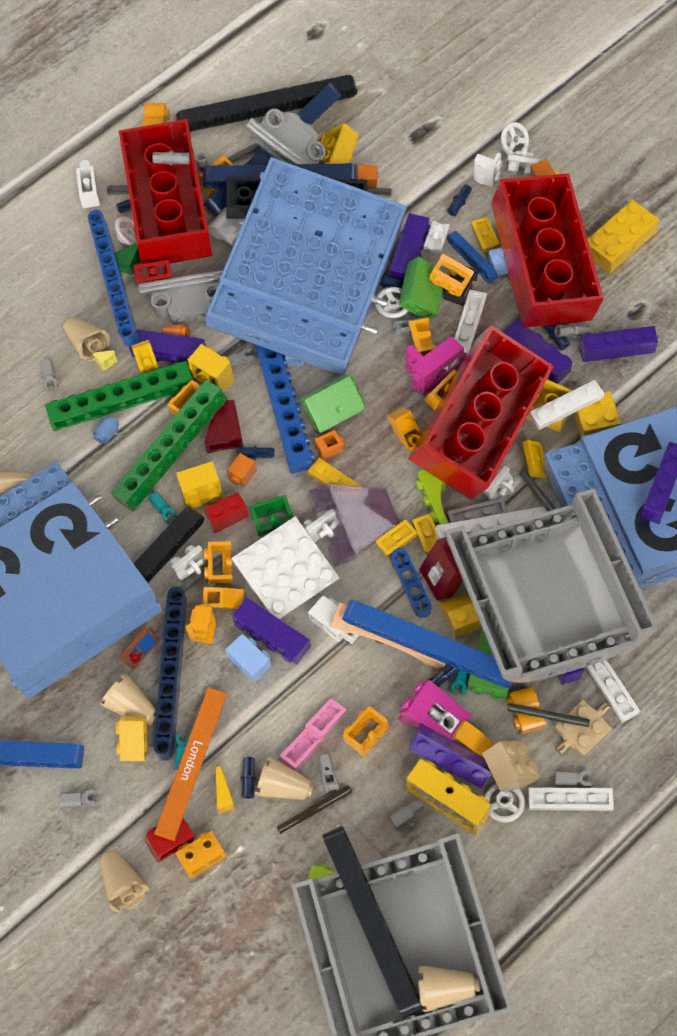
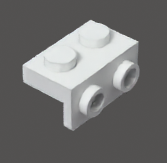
M497 153L494 159L477 154L474 165V181L493 187L496 181L499 182L502 176L500 169L503 164L501 153Z

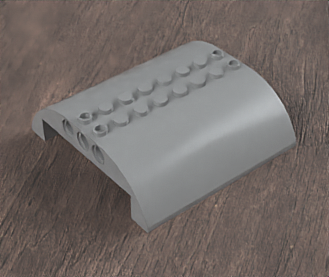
M595 488L576 493L572 505L471 534H467L464 525L444 532L502 678L509 682L538 681L605 661L635 647L658 630Z
M459 833L438 839V842L361 865L419 998V980H422V973L419 974V966L474 973L475 978L479 977L480 991L476 992L475 997L429 1012H423L422 1009L405 1018H402L338 873L319 879H308L291 885L333 1036H428L481 1019L514 1011Z

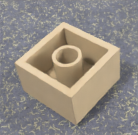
M500 741L482 753L500 791L524 789L540 778L538 767L532 761L529 749L523 741Z

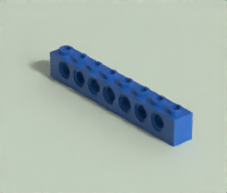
M255 344L290 473L294 474L309 470L312 466V461H315L313 451H309L307 447L310 445L308 434L304 435L303 430L306 428L303 418L299 419L298 414H301L299 403L294 401V398H297L294 387L291 388L289 384L292 383L290 372L286 373L285 370L288 367L285 357L281 356V353Z

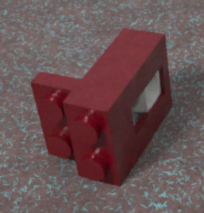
M447 538L437 539L419 570L438 601L453 596L463 582V578Z

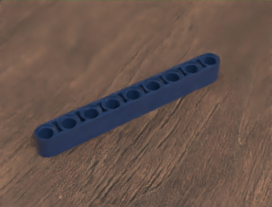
M352 163L292 164L331 179L358 180V166ZM267 165L206 166L202 170L203 187L206 189H226V177H260L261 172H265Z
M177 586L170 588L167 593L153 745L158 758L164 761L171 759L175 752L187 610L185 592L181 587ZM181 596L179 600H173L174 597ZM174 614H180L176 619L171 618ZM178 632L176 637H170L171 633ZM177 651L175 655L168 656L169 652ZM175 669L173 674H166L168 670ZM168 688L174 689L170 694L165 693V690ZM166 707H172L170 712L163 713ZM170 726L169 731L161 732L163 727ZM162 746H169L167 751H159Z

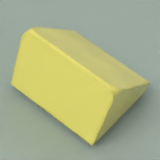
M114 350L93 354L95 362L103 371L118 362Z

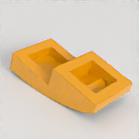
M465 720L462 721L452 736L460 745L484 757L483 752L495 745L488 737Z

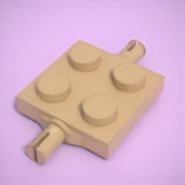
M582 700L567 715L590 719L589 727L559 722L555 725L554 729L561 735L563 742L555 748L556 751L560 750L559 754L562 755L570 747L576 750L583 758L612 730L602 717L610 710V707H606L607 704L603 703L595 710Z

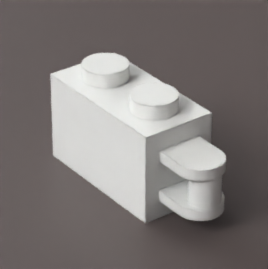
M82 160L79 164L80 168H76L79 197L83 208L100 206L94 167L90 166L88 160Z
M323 595L309 610V620L338 642L344 638L353 644L360 635L353 633L349 635L330 626L338 604L332 598H326Z

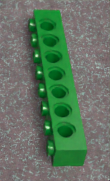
M177 362L171 366L158 368L149 373H141L138 376L125 378L100 388L89 389L64 399L53 400L45 404L52 429L57 431L177 394L182 390L183 386L192 380L187 362Z
M207 380L200 385L111 491V495L120 504L134 512L184 450L189 447L190 443L204 426L213 418L219 408L224 405L228 398L222 389Z

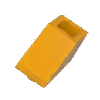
M401 407L387 415V418L394 433L406 449L411 452L418 442L421 432L412 412Z
M204 587L203 604L211 608L238 609L244 601V589Z

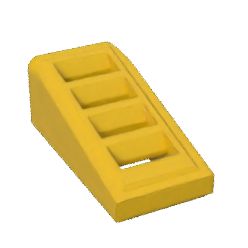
M218 766L216 767L217 808L219 813L223 814L234 810L235 805L223 769Z

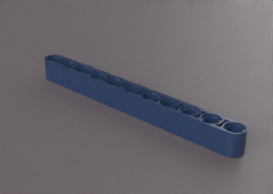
M330 82L297 115L304 123L312 125L342 94ZM261 148L245 165H268L270 158L275 157L264 148ZM218 189L204 203V206L214 217L226 207V189Z

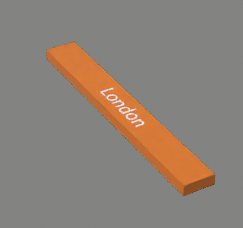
M207 688L156 827L155 835L173 841L176 839L227 696L225 692Z

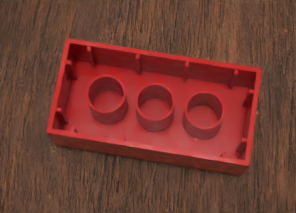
M184 119L118 130L136 240L142 264L169 260L171 264L212 257L209 231L188 120ZM174 151V153H189L190 162L189 164L174 165L165 163L154 164L153 152L165 153Z
M570 174L500 179L491 206L522 328L592 321L604 297Z
M490 325L472 344L408 460L470 500L474 499L489 488L554 366Z

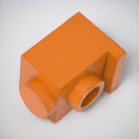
M335 430L315 438L316 449L324 461L344 452V439L341 435L338 436Z

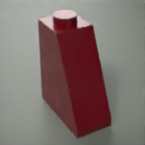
M234 399L226 400L210 421L204 441L207 454L244 446Z

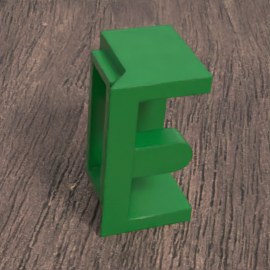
M286 495L277 496L271 500L259 502L249 507L258 536L274 531L293 518ZM285 510L286 516L277 518L276 515H272L270 521L262 524L258 521L259 518Z

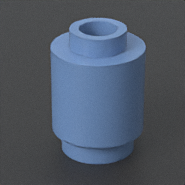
M112 416L103 418L93 430L94 439L99 443H108L117 432L119 422Z

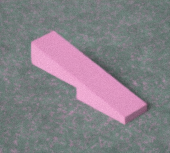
M330 698L306 724L301 734L280 755L279 761L298 772L346 713L347 709Z

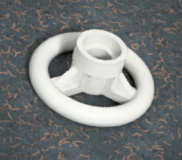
M512 122L506 125L502 131L501 145L506 154L516 155V152H513L515 145L519 143L524 144L520 150L523 151L524 147L529 145V135L522 124ZM514 127L521 130L524 138H520L515 133Z
M123 216L116 219L115 231L121 243L131 246L137 243L136 235L133 231L134 222L132 219ZM127 222V227L120 228V223Z
M398 287L386 288L377 297L382 299L386 295L388 306L383 309L381 305L375 303L377 311L387 318H398L405 315L408 310L403 308L400 311V300L392 295V292L401 294L402 289Z
M497 783L492 785L484 795L489 800V804L492 793L499 789ZM520 789L512 790L518 797V808L512 804L513 795L509 790H503L497 794L496 802L490 804L489 816L495 821L502 823L512 822L519 818L525 808V798ZM501 799H507L508 803L503 804ZM507 808L514 814L500 816L494 813L493 810Z

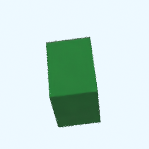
M137 243L116 252L122 273L134 274V265H137L140 260Z

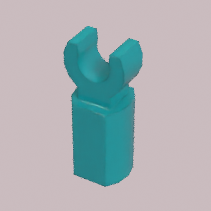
M157 491L148 497V501L159 514H162L165 523H169L167 518L169 514H172L175 518L177 517L176 511L173 508H169V504Z
M462 670L456 673V681L451 686V693H454L456 687H461V695L464 696L466 694L465 683L469 680V673Z
M180 734L176 735L178 747L175 753V770H178L190 734L187 735L185 742L180 741Z

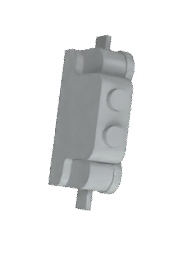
M271 109L262 118L260 123L251 118L245 126L252 131L249 138L276 159L289 164H318L325 156V147L317 141L318 135L314 128L300 120L301 118L296 113L286 112L283 114L278 109Z
M224 269L138 284L140 294L151 292V304L155 314L161 318L169 316L171 323L174 325L206 321L207 311L218 288Z

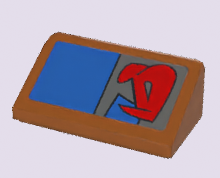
M145 626L123 650L120 658L125 665L135 670L159 641L149 628Z

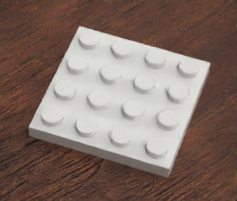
M296 516L231 558L265 609L280 620L340 580V577Z

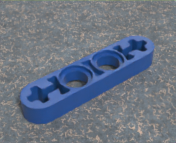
M457 231L447 235V240L451 247L472 268H478V274L487 283H491L498 278L496 270Z
M396 549L391 555L393 567L414 613L419 618H426L431 614V602L409 554L404 549ZM398 555L403 557L404 566L402 567L400 560L397 559ZM411 571L413 576L410 579H405L402 573ZM417 587L421 592L414 596L409 591L411 588ZM420 599L422 605L426 607V611L424 612L422 611V609H419L418 601Z

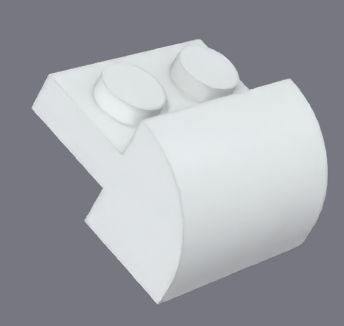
M225 207L208 225L209 234L218 240L223 239L229 244L234 245L245 219H226Z

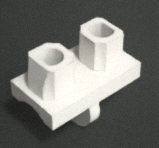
M524 147V150L517 151L516 155L508 154V171L511 174H518L519 167H525L524 175L530 177L531 165L539 162V159H534V153H529L528 147Z
M432 221L424 249L429 250L430 254L439 255L442 252L450 224H440Z
M504 466L502 469H498L489 488L482 492L488 497L489 501L499 499L505 493L511 495L514 492V488L511 486L514 481L509 473V467Z
M323 508L318 512L317 520L313 522L311 519H308L303 523L306 532L314 543L325 535L329 538L334 536L332 530L340 522L333 509L328 511Z
M190 545L185 549L186 555L183 558L175 557L170 561L174 572L181 581L193 572L197 575L202 573L199 567L207 560H204V552L199 545L197 547Z

